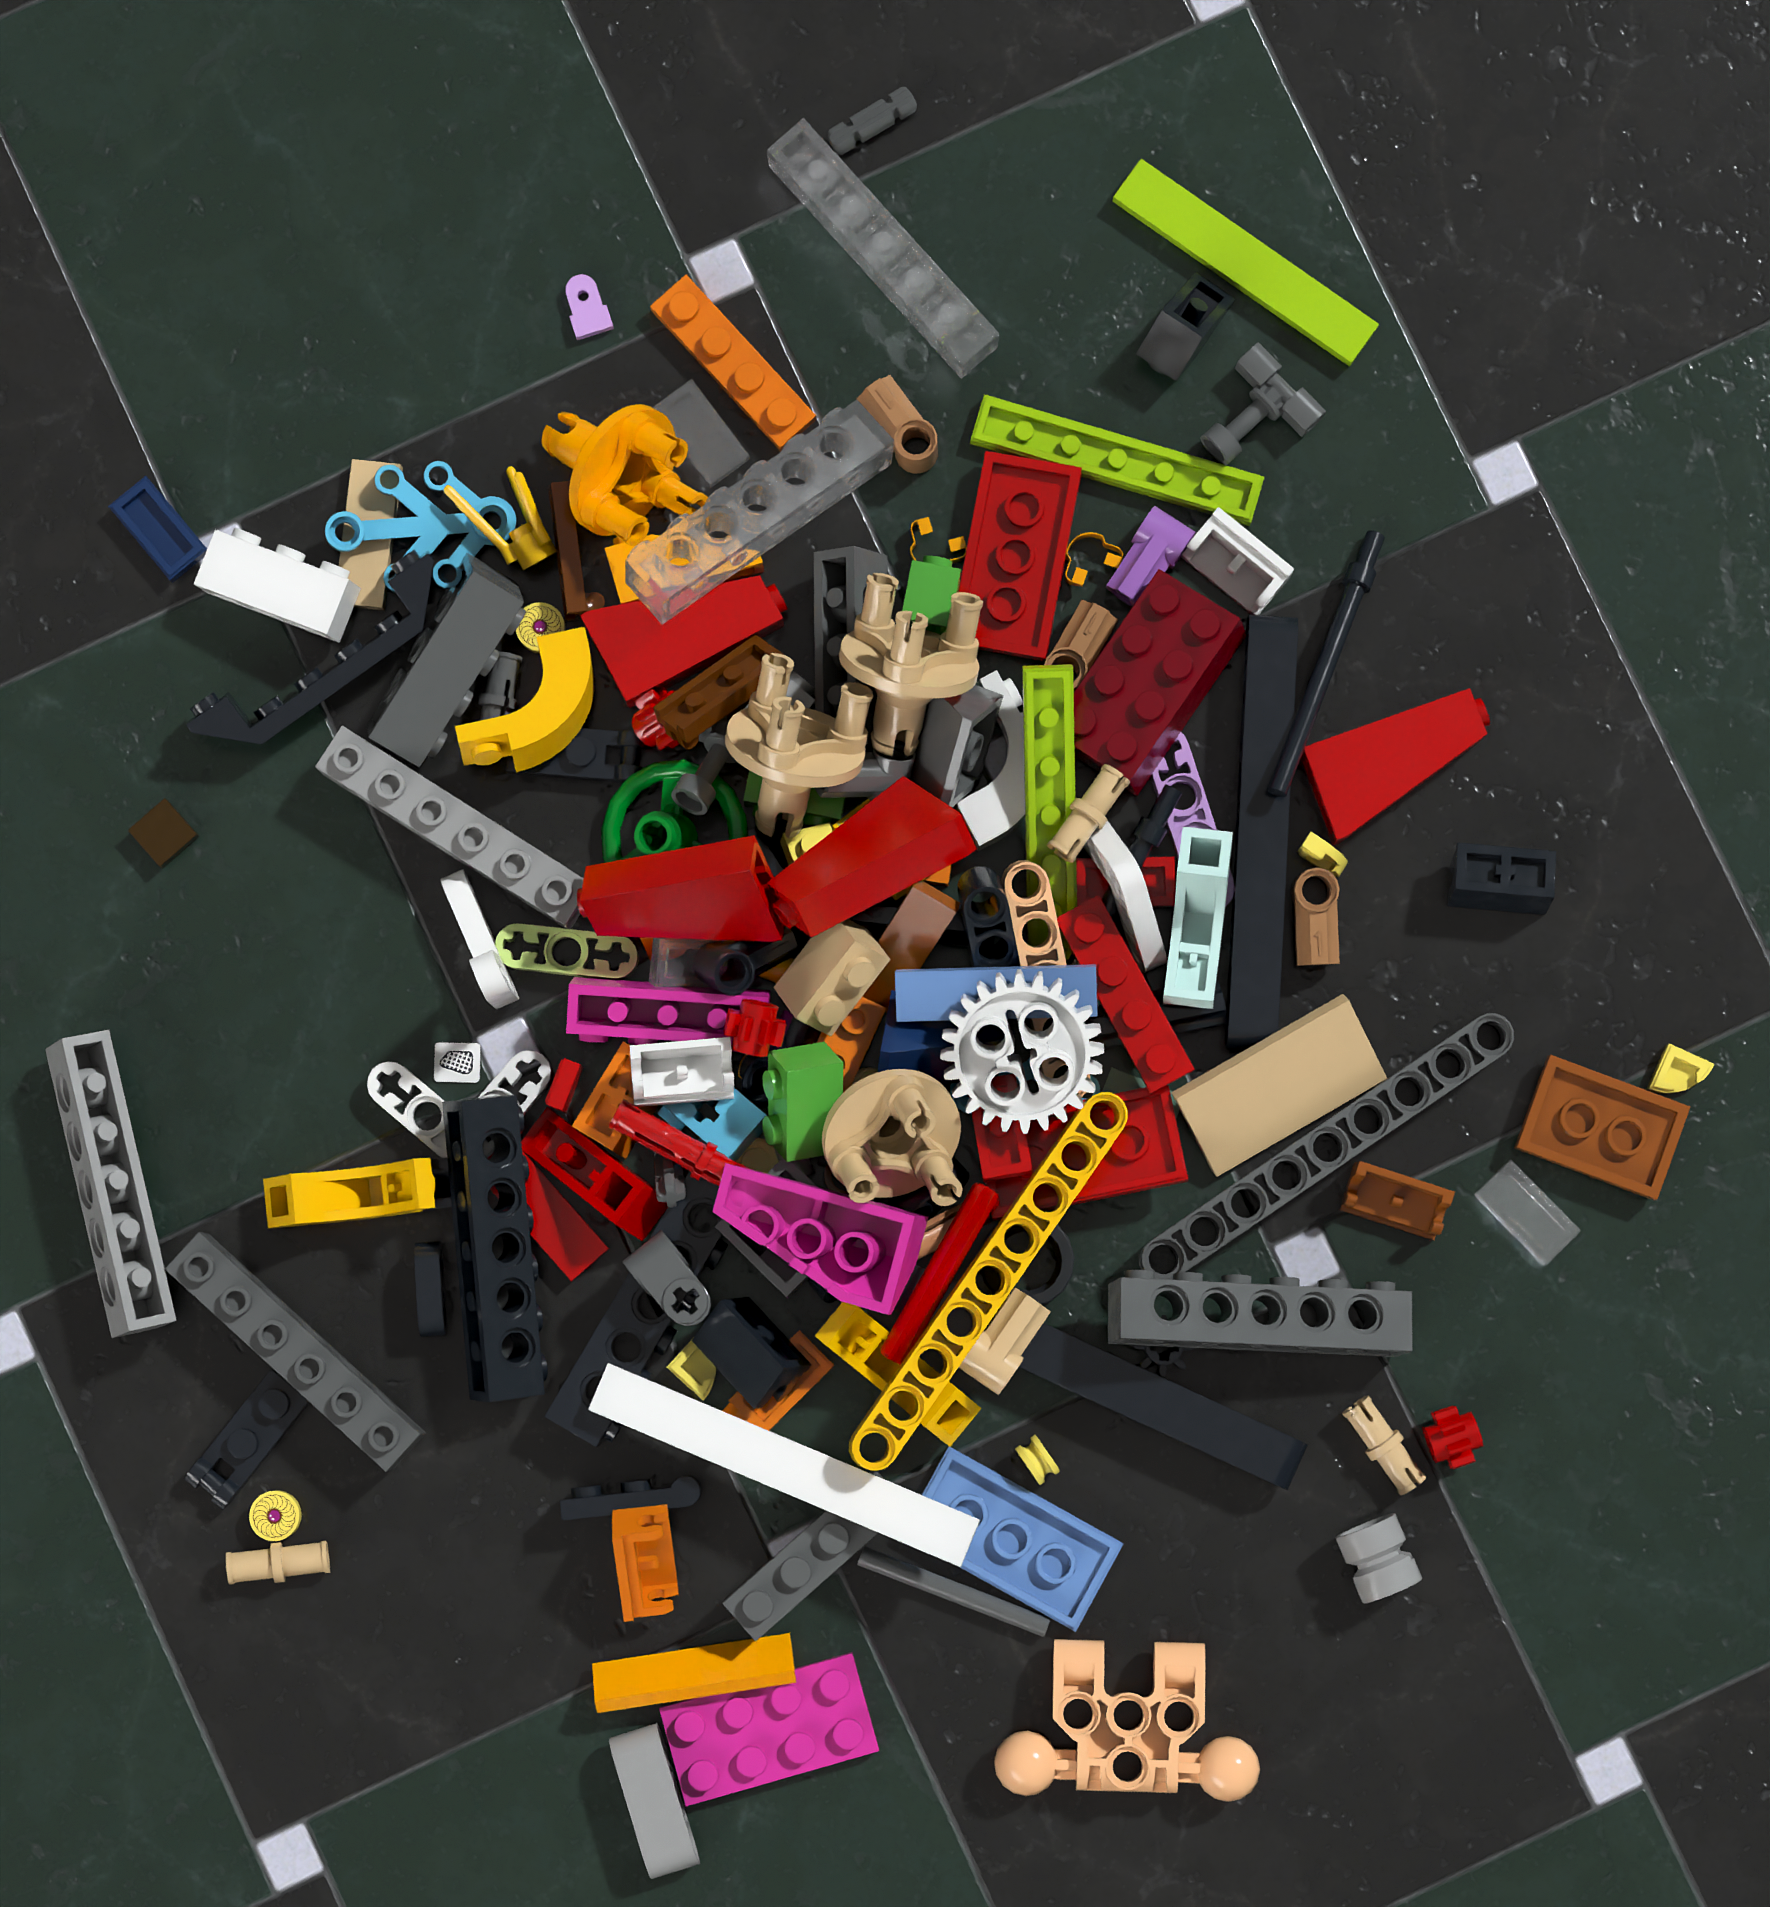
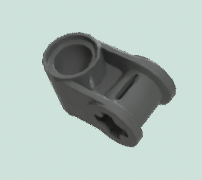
M662 1230L622 1261L649 1296L652 1295L665 1313L678 1324L694 1326L708 1316L711 1308V1299L706 1288L688 1267L689 1263ZM684 1290L689 1295L696 1291L698 1292L699 1297L694 1301L695 1306L698 1308L695 1313L690 1314L682 1310L677 1314L675 1308L680 1304L677 1298V1294L680 1291Z

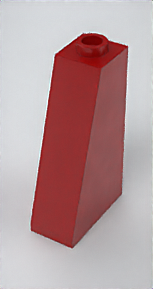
M758 575L590 610L580 616L630 709L636 706L635 700L649 690L654 689L657 692L663 687L668 689L713 665L755 634L763 638L784 627L781 613L787 610V606L776 585L773 583L766 587L761 576Z
M1468 688L1305 746L1300 760L1331 844L1335 845L1347 839L1480 742L1487 735L1485 727L1490 725L1489 715L1481 698L1474 699L1471 689Z
M902 776L767 882L776 900L772 904V909L786 927L792 928L795 925L812 938L963 859L977 848L960 812L905 776Z
M755 835L586 866L582 888L577 890V905L580 914L583 917H588L597 936L764 942L783 940L784 924L772 909V904L776 900L767 885V882L774 878Z

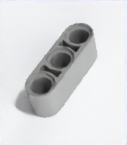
M658 1723L609 1738L614 1764L650 1878L655 1879L699 1865L700 1861L694 1837Z

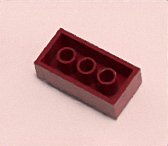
M1158 569L1074 692L1075 758L1099 773L1104 764L1117 769L1123 774L1122 778L1126 777L1130 781L1125 789L1138 796L1247 636L1241 618Z

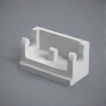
M1219 507L1187 545V549L1181 555V558L1251 615H1259L1289 580L1294 571L1292 566Z
M730 1037L630 1045L634 1105L644 1107L734 1099V1073L732 1072Z

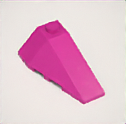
M725 1163L713 1208V1213L759 1245L765 1246L789 1263V1266L801 1274L807 1275L827 1289V1292L838 1300L887 1315L892 1314L916 1266L929 1218L928 1216L874 1201L856 1203L847 1194Z

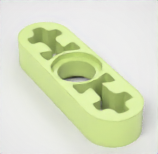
M516 923L504 927L495 940V946L503 963L515 970L623 980L634 973L639 962L638 951L633 942L627 937L597 936L592 931ZM521 933L526 943L541 945L539 936L549 935L544 946L546 963L537 964L539 954L535 952H522L520 960H513L512 952L505 949L506 942L514 941L516 934ZM564 938L576 940L581 947L579 960L571 966H562L553 957L555 944ZM588 941H598L595 950L606 953L612 951L613 944H620L622 952L630 955L629 962L620 963L619 970L612 971L608 961L594 959L595 969H585L590 958Z

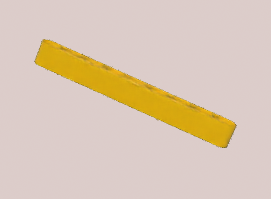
M1110 1092L1095 1094L1083 1102L1084 1107L1081 1110L1078 1109L852 1434L849 1441V1453L852 1460L859 1467L866 1470H882L887 1468L900 1453L1125 1127L1128 1120V1110L1124 1101L1119 1096ZM1095 1103H1104L1113 1110L1114 1122L1108 1130L1097 1128L1090 1119V1111ZM1069 1143L1079 1145L1086 1154V1163L1080 1171L1070 1170L1063 1164L1062 1151ZM1040 1184L1051 1186L1057 1193L1058 1203L1052 1212H1043L1034 1204L1033 1193ZM1012 1225L1023 1227L1029 1235V1246L1021 1254L1011 1252L1004 1242L1006 1230ZM984 1266L994 1268L1001 1277V1286L993 1295L981 1293L975 1283L978 1271ZM955 1308L967 1310L972 1317V1328L966 1336L957 1337L948 1330L947 1317ZM928 1349L939 1352L944 1360V1368L941 1374L933 1379L924 1377L918 1369L919 1356ZM898 1391L908 1392L915 1401L913 1414L903 1421L895 1419L889 1411L890 1398ZM869 1433L880 1434L886 1442V1452L876 1462L866 1461L859 1451L862 1438Z

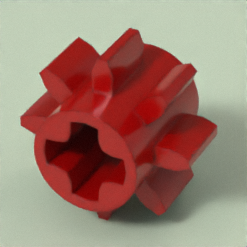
M664 687L657 692L651 689L635 700L640 710L633 714L632 727L637 737L647 746L653 747L657 745L658 749L662 750L667 746L674 748L679 744L677 740H673L666 734L664 726L657 721L653 709L655 705L675 691L667 692Z
M742 999L740 1010L728 1008L723 1032L725 1036L733 1037L731 1049L748 1055L768 1057L770 1045L782 1047L787 1024L785 1020L776 1018L779 1007L759 1000Z
M1456 1406L1432 1412L1431 1416L1434 1424L1423 1427V1433L1434 1462L1438 1463L1447 1460L1450 1469H1456L1476 1462L1472 1451L1482 1448L1483 1440L1472 1412L1459 1415Z

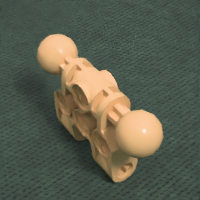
M1054 1639L1052 1718L1072 1740L1077 1742L1076 1749H1054L1051 1742L1041 1734L1022 1731L1013 1733L1003 1740L997 1749L994 1761L996 1775L1002 1785L1012 1793L1023 1796L1039 1794L1047 1789L1054 1779L1076 1780V1790L1155 1793H1177L1178 1783H1200L1203 1790L1213 1798L1229 1802L1240 1800L1251 1793L1258 1782L1260 1773L1256 1753L1250 1745L1239 1738L1230 1736L1216 1738L1206 1744L1200 1753L1179 1752V1745L1183 1744L1205 1723V1643L1154 1642L1153 1687L1148 1696L1142 1697L1131 1692H1122L1114 1696H1109L1105 1692L1104 1640ZM1071 1700H1085L1092 1709L1091 1720L1082 1728L1070 1727L1064 1720V1707ZM1131 1700L1140 1706L1142 1719L1138 1726L1126 1730L1120 1728L1115 1723L1114 1710L1122 1701ZM1174 1702H1184L1191 1709V1723L1184 1730H1171L1165 1723V1710ZM1129 1751L1138 1755L1141 1761V1770L1137 1777L1125 1781L1119 1779L1114 1774L1113 1762L1117 1755Z

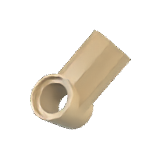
M1015 1287L958 1368L999 1395L1024 1358L1021 1356L1051 1311Z

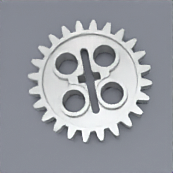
M1017 969L1014 983L1007 984L1004 976L998 972L996 973V988L991 990L980 980L977 982L979 995L977 1000L964 993L961 996V1003L967 1011L965 1013L955 1010L950 1011L949 1019L958 1026V1029H943L942 1038L954 1044V1046L942 1049L940 1059L955 1062V1064L944 1070L943 1076L946 1080H960L953 1088L952 1096L954 1098L967 1094L970 1096L965 1108L968 1114L979 1107L984 1109L982 1124L987 1125L996 1115L1002 1117V1131L1007 1132L1012 1120H1019L1023 1134H1027L1030 1128V1120L1037 1119L1040 1126L1046 1131L1049 1127L1048 1115L1054 1113L1058 1119L1066 1122L1067 1111L1065 1106L1068 1103L1080 1110L1084 1107L1083 1100L1078 1093L1079 1090L1089 1093L1095 1092V1084L1087 1077V1074H1102V1064L1090 1059V1057L1103 1054L1104 1044L1090 1041V1039L1101 1033V1026L1098 1023L1085 1024V1021L1093 1013L1091 1005L1076 1009L1075 1005L1079 999V991L1075 989L1066 996L1061 995V978L1058 977L1048 988L1043 986L1042 971L1036 973L1032 983H1026L1022 970ZM1007 1010L1015 1012L1025 1048H1033L1030 1050V1066L1039 1087L1037 1093H1032L1029 1090L1021 1057L1018 1054L1011 1055L1014 1053L1015 1038L1005 1013ZM1034 1010H1043L1051 1015L1053 1023L1044 1031H1034L1026 1025L1025 1017ZM989 1024L996 1025L1003 1030L1005 1037L997 1045H985L976 1036L977 1031L981 1027ZM1057 1057L1066 1062L1068 1069L1059 1078H1049L1041 1072L1040 1065L1048 1058ZM1001 1072H1010L1019 1079L1020 1084L1014 1091L1003 1093L995 1089L991 1081L995 1075Z

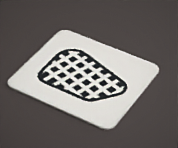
M436 1043L434 1080L436 1082H478L480 1079V1044Z

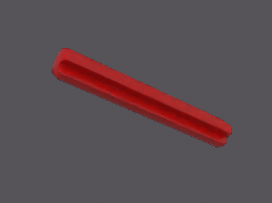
M977 1182L972 1185L881 1347V1354L884 1357L901 1365L924 1332L998 1200V1194L993 1189Z

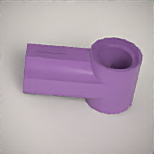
M1154 506L1131 541L1133 546L1107 583L1106 589L1113 593L1116 598L1133 607L1158 569L1165 573L1169 567L1173 569L1196 532Z

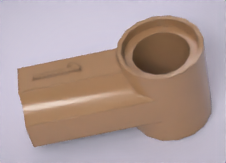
M891 375L879 378L866 387L863 393L856 398V402L895 453L899 466L913 474L930 470L938 458V441L934 426L921 417ZM919 437L929 443L928 449L921 454L913 455L903 448L904 444L911 438Z
M1081 600L1053 651L1047 656L1044 665L1072 664L1077 674V679L1073 682L1075 692L1099 657L1115 629L1118 619L1096 603Z
M1312 868L1303 871L1296 876L1291 884L1290 894L1294 904L1296 966L1340 964L1337 899L1340 888L1338 880L1333 873L1323 868ZM1309 877L1319 878L1326 884L1327 897L1319 905L1309 903L1303 896L1302 887Z

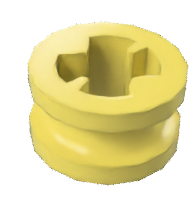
M1034 1435L1030 1438L1031 1443L1029 1446L1021 1447L1019 1445L1015 1450L1038 1484L1041 1485L1045 1482L1044 1477L1046 1474L1054 1473L1056 1475L1060 1470L1038 1437Z

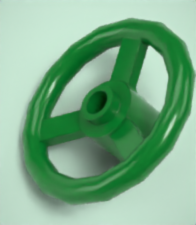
M685 759L654 762L635 772L623 782L609 800L601 826L604 863L704 845L697 841L695 825L688 817L683 815V809L675 803L671 795L681 776L684 774H695L700 766L699 764ZM717 775L712 783V787L716 792L715 798L718 800L727 819L728 838L732 840L748 837L747 816L734 789ZM659 781H663L661 811L650 812L640 819L634 833L637 848L623 857L620 830L627 808L642 790Z

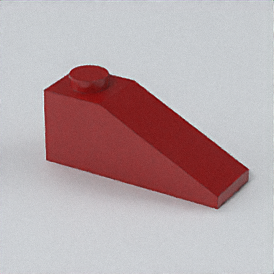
M549 1107L544 1110L521 1141L522 1150L615 1225L641 1241L646 1238L668 1208L667 1202H659L657 1200L655 1187L588 1136L573 1128L572 1124Z

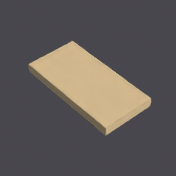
M1342 994L1171 1092L1211 1171L1218 1177L1381 1083L1387 1077L1349 999Z

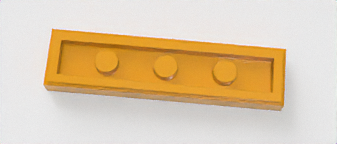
M790 1633L760 1637L757 1641L748 1639L592 1663L594 1700L597 1713L796 1683Z

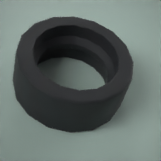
M1058 1224L1047 1238L1056 1256V1266L1052 1277L1040 1288L1030 1291L1020 1290L1041 1305L1050 1303L1060 1295L1073 1275L1074 1253L1069 1238ZM1012 1225L1006 1230L1004 1241L1013 1234L1026 1230L1018 1225ZM996 1226L989 1232V1234H988L987 1238L985 1239L983 1245L985 1244V1242L987 1241V1239L989 1238V1236L992 1234V1232L994 1231V1229L996 1228ZM984 1266L980 1269L984 1283L995 1294L1001 1286V1277L994 1268Z

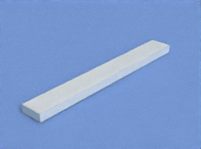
M609 1363L588 1409L959 1567L963 1564L980 1519Z

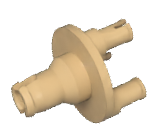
M873 573L872 576H867L862 613L856 616L854 631L848 633L841 642L839 660L843 668L850 675L874 687L877 693L873 731L870 734L872 747L884 755L892 756L895 740L905 743L904 754L910 756L914 754L919 744L918 737L923 726L926 704L933 698H946L963 694L972 689L977 682L979 662L976 657L979 641L975 636L980 610L983 607V600L975 594L966 592L952 594L946 632L941 635L927 631L928 618L918 612L912 627H910L912 611L898 612L895 617V624L893 619H891L899 581L888 574Z
M771 653L770 656L765 654L762 657L757 691L750 695L748 708L737 712L729 720L725 735V745L731 756L738 763L763 777L758 798V810L755 813V824L758 830L772 837L777 815L783 812L782 819L787 821L785 834L789 839L799 834L803 826V818L806 813L811 788L840 785L852 780L860 773L865 758V745L868 737L865 723L873 694L872 690L866 685L851 682L845 683L841 687L842 693L836 718L806 708L799 700H796L794 705H791L792 698L786 697L794 662L785 655Z
M872 1067L859 1069L852 1086L833 1104L823 1126V1153L836 1179L846 1186L849 1197L856 1203L869 1202L875 1197L887 1198L904 1195L926 1185L931 1199L937 1205L949 1206L954 1204L956 1200L950 1189L952 1188L956 1196L960 1197L962 1195V1185L953 1173L952 1157L960 1139L961 1121L958 1108L950 1093L935 1078L919 1071L892 1069L877 1072L878 1069Z

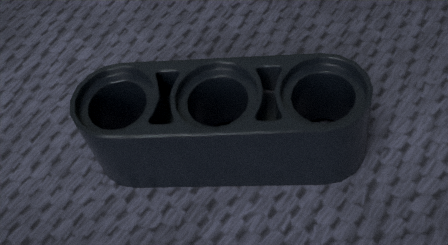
M984 866L967 870L958 881L957 892L959 902L961 903V914L972 968L1020 966L1009 903L998 874ZM987 891L993 893L984 902L972 901L978 893ZM988 937H1001L1000 941L995 945H981Z

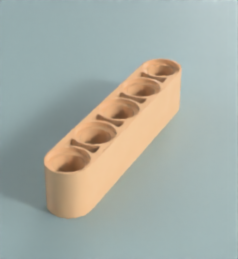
M1020 860L1010 864L1004 870L1001 883L1009 903L1020 966L1067 965L1051 887L1046 872L1039 865L1028 860ZM1023 869L1032 870L1038 878L1036 891L1028 897H1019L1012 889L1014 875ZM1034 918L1044 920L1048 926L1046 940L1037 946L1026 944L1022 937L1024 925ZM1029 1018L1031 1030L1043 1031L1044 1023L1049 1018ZM1051 1057L1042 1062L1040 1070L1046 1077L1053 1078L1055 1071L1067 1064L1060 1058ZM1079 1090L1078 1093L1082 1098L1086 1092Z

